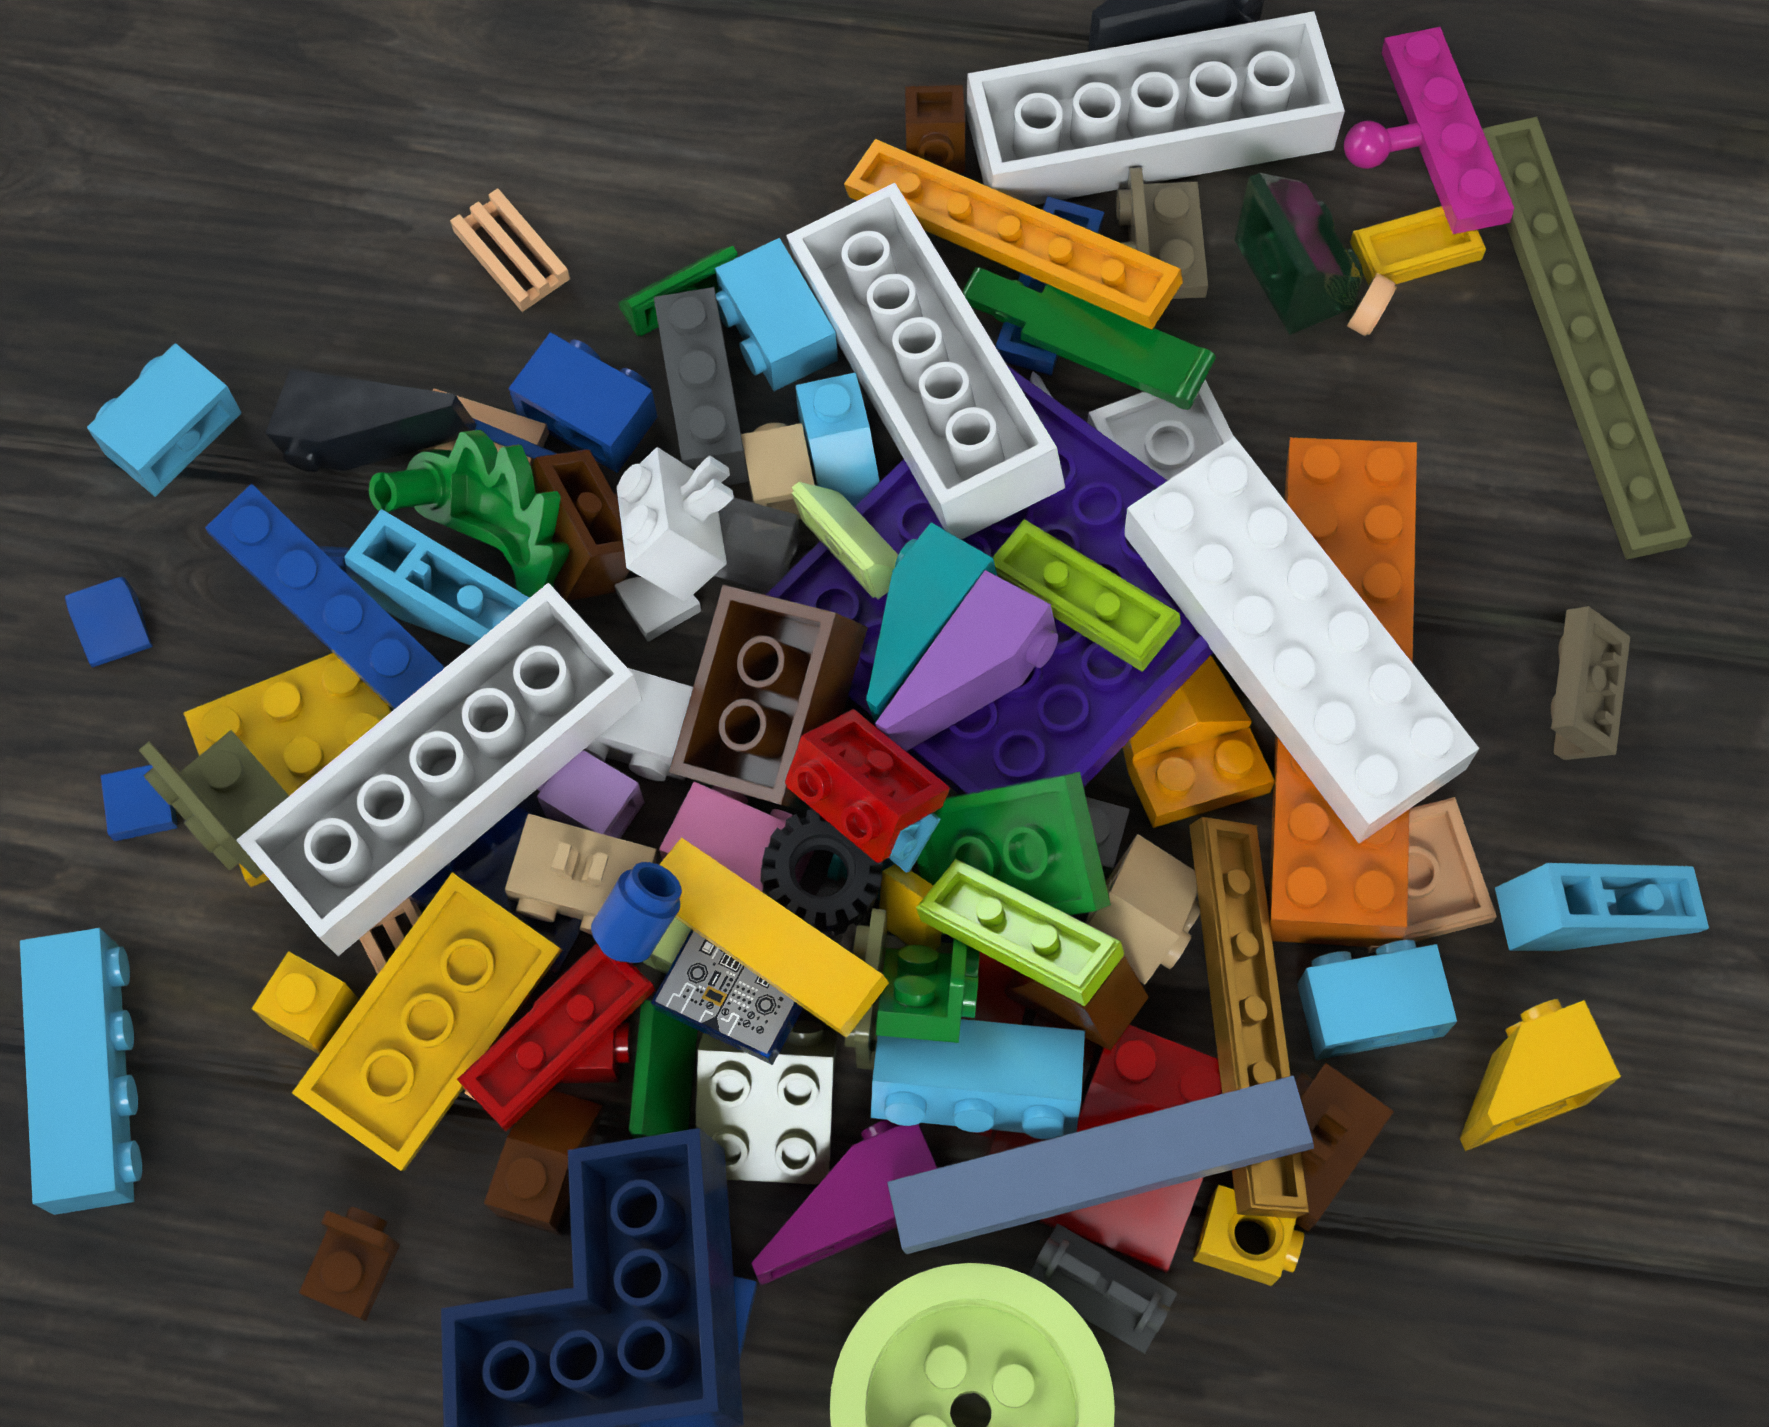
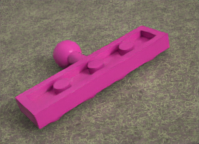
M1441 27L1386 37L1383 43L1382 56L1409 124L1388 129L1374 121H1362L1355 124L1347 132L1344 139V152L1347 159L1359 168L1369 169L1382 164L1390 152L1419 147L1453 234L1510 223L1514 212V205Z

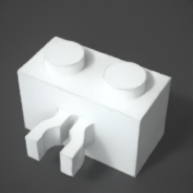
M658 447L640 464L630 466L616 486L626 568L683 602H686L727 564L718 511L734 499L733 490L721 483L730 476L729 467L709 455L696 470H693Z

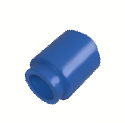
M651 862L638 863L633 869L623 872L591 924L592 935L603 953L611 959L620 962L639 963L647 960L680 910L679 897L681 896L682 889L678 879L663 866Z

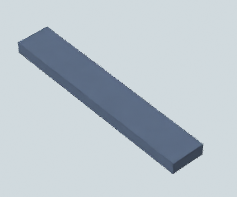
M1293 1075L892 1180L887 1183L901 1247L906 1254L1314 1149V1144Z

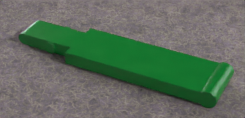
M976 267L962 291L971 307L994 316L999 322H1008L1023 328L1021 340L1168 401L1184 410H1189L1192 407L1216 359L1215 354L1206 348L1195 346L1155 328L1151 330L1046 284L1043 292L1040 293L1025 287L1018 280L1011 281Z

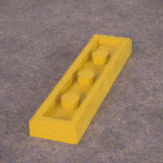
M682 837L659 864L669 870L681 885L682 893L679 897L680 910L675 916L676 919L847 1038L889 984L882 973Z

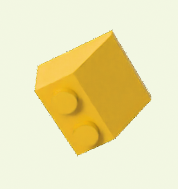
M1559 999L1541 1003L1520 1014L1522 1021L1505 1030L1508 1038L1496 1049L1490 1058L1460 1136V1141L1465 1151L1587 1105L1621 1077L1585 1000L1562 1008Z

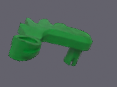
M482 430L460 432L452 451L444 449L423 451L412 458L407 470L376 473L372 476L369 483V496L373 506L378 511L382 509L386 512H393L396 509L414 507L425 518L502 551L512 566L517 591L527 597H532L547 583L554 588L553 582L570 551L568 544L565 542H552L561 496L558 491L535 493L533 472L522 445L504 446L497 451L493 441Z

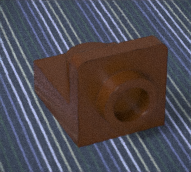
M963 85L905 86L906 152L954 173H963L965 171Z
M352 1206L349 1207L345 1217L326 1210L321 1224L328 1229L299 1290V1294L366 1321L400 1246L393 1238L383 1233L388 1222Z

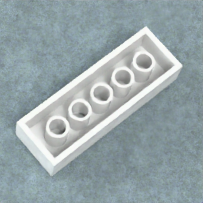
M1314 11L968 73L966 115L983 183L987 187L1030 205L1045 203L1047 196L1063 200L1127 188L1129 168H1142L1143 183L1151 184L1334 150L1345 112Z
M896 183L786 235L797 268L836 331L837 343L853 371L856 372L857 378L945 531L962 540L1065 489L1055 443Z
M1235 437L1127 508L1124 536L1197 632L1206 640L1210 649L1358 843L1370 837L1467 769L1478 752L1479 747Z
M547 583L236 841L315 934L339 956L640 703L643 699L634 675L559 593Z

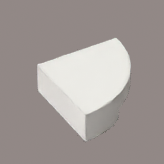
M643 577L627 579L615 585L617 595L648 642L701 612L700 602L694 595L686 602H683Z

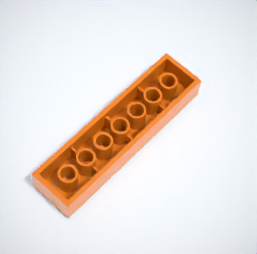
M1290 437L1286 465L1285 502L1413 663L1417 442ZM1275 734V783L1273 785L1268 909L1272 941L1370 947L1382 946L1387 943L1403 940L1407 929L1410 809L1361 843H1358Z

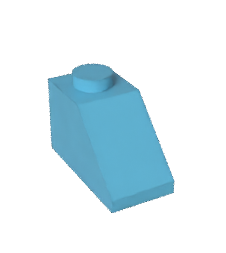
M856 372L795 385L799 423H802L814 484L815 486L839 492L855 507L880 483L870 426Z

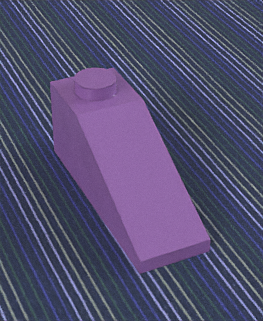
M985 570L876 721V727L903 750L908 751L1021 686L1034 667L1041 668L1048 662L1056 648L1058 634L1051 604Z

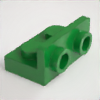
M955 938L953 940L952 954L940 953L925 945H907L901 949L886 948L883 975L889 984L879 996L876 1035L959 1043L961 1017L975 1018L980 951Z

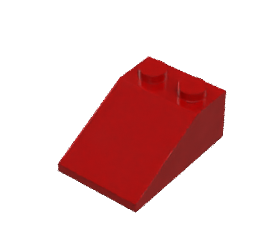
M1128 1025L1111 1051L1106 1048L1103 1049L1079 1114L1076 1132L1222 1094L1218 1059ZM1203 1177L1040 1220V1223L1055 1228L1058 1223L1095 1245L1167 1273Z

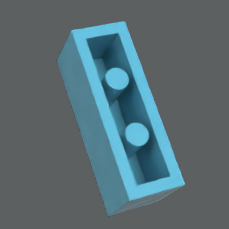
M961 1019L959 1043L878 1036L872 1079L871 1118L887 1119L892 1123L903 1126L929 1123L957 1126L968 1132H984L988 1130L1021 1132L1038 1139H1052L1076 1133L1082 1094L1085 1031Z

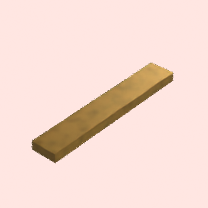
M1201 817L1189 825L1222 1094L1289 1077L1290 1068L1257 825ZM1301 1152L1232 1170L1237 1214L1295 1219L1309 1213Z

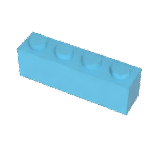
M100 928L20 940L32 1202L53 1215L135 1202L133 1182L141 1180L142 1158L137 1142L135 1140L131 1141L129 1116L137 1113L138 1094L132 1075H127L125 1050H131L134 1045V1030L131 1016L127 1010L122 1008L121 986H127L130 981L127 953L123 946L119 947Z

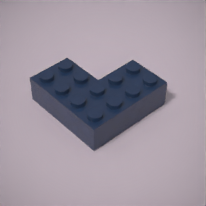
M696 1128L568 1150L574 1287L441 1308L444 1427H734L744 1425L724 1148L703 1130Z

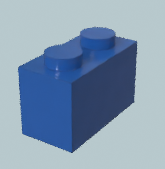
M551 332L509 387L517 415L547 424L550 435L578 451L589 449L595 461L616 473L619 472L658 417L651 386L641 375L628 368H622L618 371L602 362L599 355L585 343L575 339L569 343Z

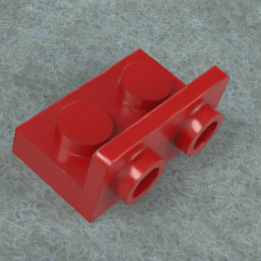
M854 709L801 736L785 779L788 789L877 863L890 857L900 831L942 808L950 790L948 785Z

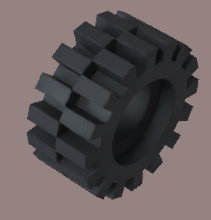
M810 809L807 810V815L804 818L799 819L797 814L786 819L785 827L782 830L777 827L771 835L768 847H765L762 859L760 882L763 884L762 892L821 933L834 931L836 936L845 933L847 927L852 923L857 926L865 918L869 908L872 909L881 885L883 861L880 863L875 862L815 810ZM814 850H826L836 854L843 861L847 870V881L843 888L827 897L814 896L803 890L796 879L795 867L805 854Z

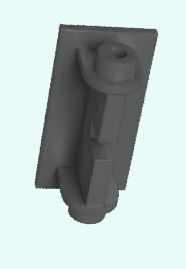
M1058 1223L1042 1248L1029 1274L1030 1277L1057 1292L1071 1304L1083 1319L1143 1354L1146 1353L1155 1334L1161 1328L1177 1295L1176 1291Z

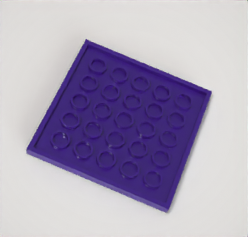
M1008 365L1007 367L1057 447L1065 489L962 540L993 557L1025 519L1180 613L1181 625L1145 670L1141 672L1054 617L1058 642L1051 658L1043 667H1034L1021 686L907 751L959 795L1079 771L1084 788L1213 653L1206 640L1197 632L1124 536L1127 508L1168 480ZM904 459L854 507L898 555L905 544L912 539H918L930 523L944 529ZM820 541L766 595L835 612L868 627L847 703L875 725L866 699L888 592L880 599L872 598Z

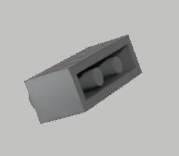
M714 287L654 297L682 463L696 470L710 455L729 467L730 476L721 482L722 484L728 486L748 482L743 444Z

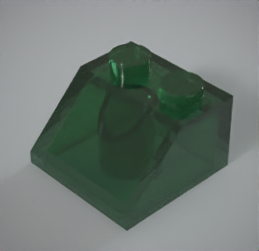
M1258 173L1248 179L1235 242L1287 332L1291 335L1352 309L1363 280V270L1355 252L1350 248L1345 249L1336 235L1334 220L1329 208L1323 201H1316L1305 182Z

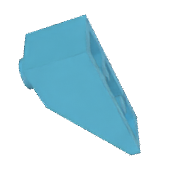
M382 509L344 556L347 575L384 610L405 622L470 646L475 644L529 599L526 595Z
M1546 863L1495 887L1509 951H1561L1698 933L1709 929L1693 866Z

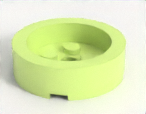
M962 1263L932 1268L900 1282L885 1292L867 1309L850 1332L837 1361L831 1386V1427H956L950 1416L951 1406L955 1399L967 1393H977L987 1401L991 1410V1419L986 1427H1114L1115 1403L1109 1368L1099 1343L1084 1319L1071 1304L1042 1282L1024 1273L991 1264Z

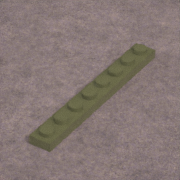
M1537 117L1482 128L1514 205L1511 222L1507 223L1506 227L1625 559L1628 560L1685 547L1692 538L1539 120Z

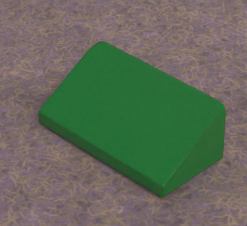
M734 246L716 250L619 301V308L637 337L643 336L659 327L654 297L714 287L715 294L718 293L715 268L738 258L737 251Z
M645 1000L644 1004H641L629 1124V1132L633 1139L689 1130L698 1023L696 1020L671 1008L649 1000Z

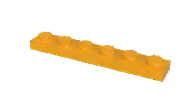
M877 139L874 140L844 183L849 198L856 201L896 183L925 231L1151 330L1183 283L1181 269Z

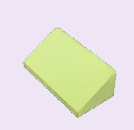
M798 482L792 487V495L802 521L872 598L880 599L889 591L892 571L895 568L898 554L842 494L832 489Z

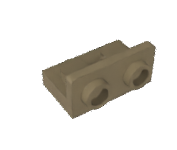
M1129 168L1127 189L1117 190L1116 194L1118 226H1128L1129 242H1122L1121 244L1181 269L1183 283L1172 299L1206 298L1208 278L1198 182L1144 184L1142 168Z
M1590 606L1566 610L1564 633L1558 647L1560 664L1556 694L1551 702V729L1556 732L1554 754L1563 760L1616 755L1630 636Z

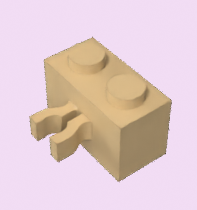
M528 814L505 891L508 900L518 903L516 912L540 921L554 922L556 913L582 920L580 930L592 934V921L620 875L627 870L633 869L638 863H656V849Z
M1137 834L1105 880L1111 905L1090 912L1085 924L1121 941L1125 957L1140 982L1146 984L1160 964L1171 969L1178 961L1191 939V935L1188 932L1197 920L1200 908L1199 902L1195 900L1198 893L1195 870Z

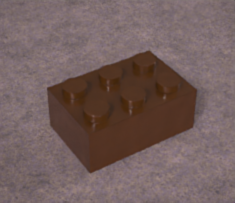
M723 585L669 773L807 812V810L812 809L787 788L785 779L801 736L843 715L868 627L835 612Z

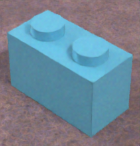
M780 238L715 268L718 293L715 295L719 317L727 328L733 325L737 327L744 341L739 343V346L749 369L755 376L763 372L773 391L838 361L836 331Z
M175 343L162 356L155 357L149 361L141 371L140 377L118 398H113L106 402L98 411L95 420L87 426V429L107 457L156 497L242 412L228 386Z
M1400 940L1378 947L1376 949L1377 955L1352 959L1350 952L1341 951L1325 954L1311 961L1313 967L1306 968L1297 985L1315 1059H1325L1444 1037L1456 1024L1457 1018L1437 944L1416 948L1414 940Z

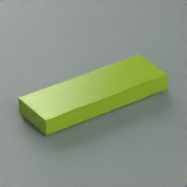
M1025 519L992 557L999 578L1051 604L1053 617L1141 672L1145 670L1181 625L1180 613Z
M957 859L953 861L916 907L922 922L1083 1006L1087 1005L1125 955L1121 941Z

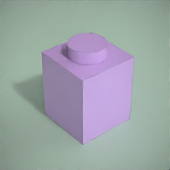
M584 750L538 788L540 793L537 796L545 816L549 819L618 839L621 838L645 803L638 782Z

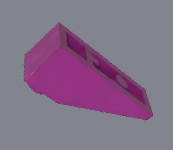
M886 1119L868 1127L861 1133L864 1141L852 1145L753 1260L752 1266L760 1286L897 1228L887 1182L937 1169L919 1124L903 1126Z

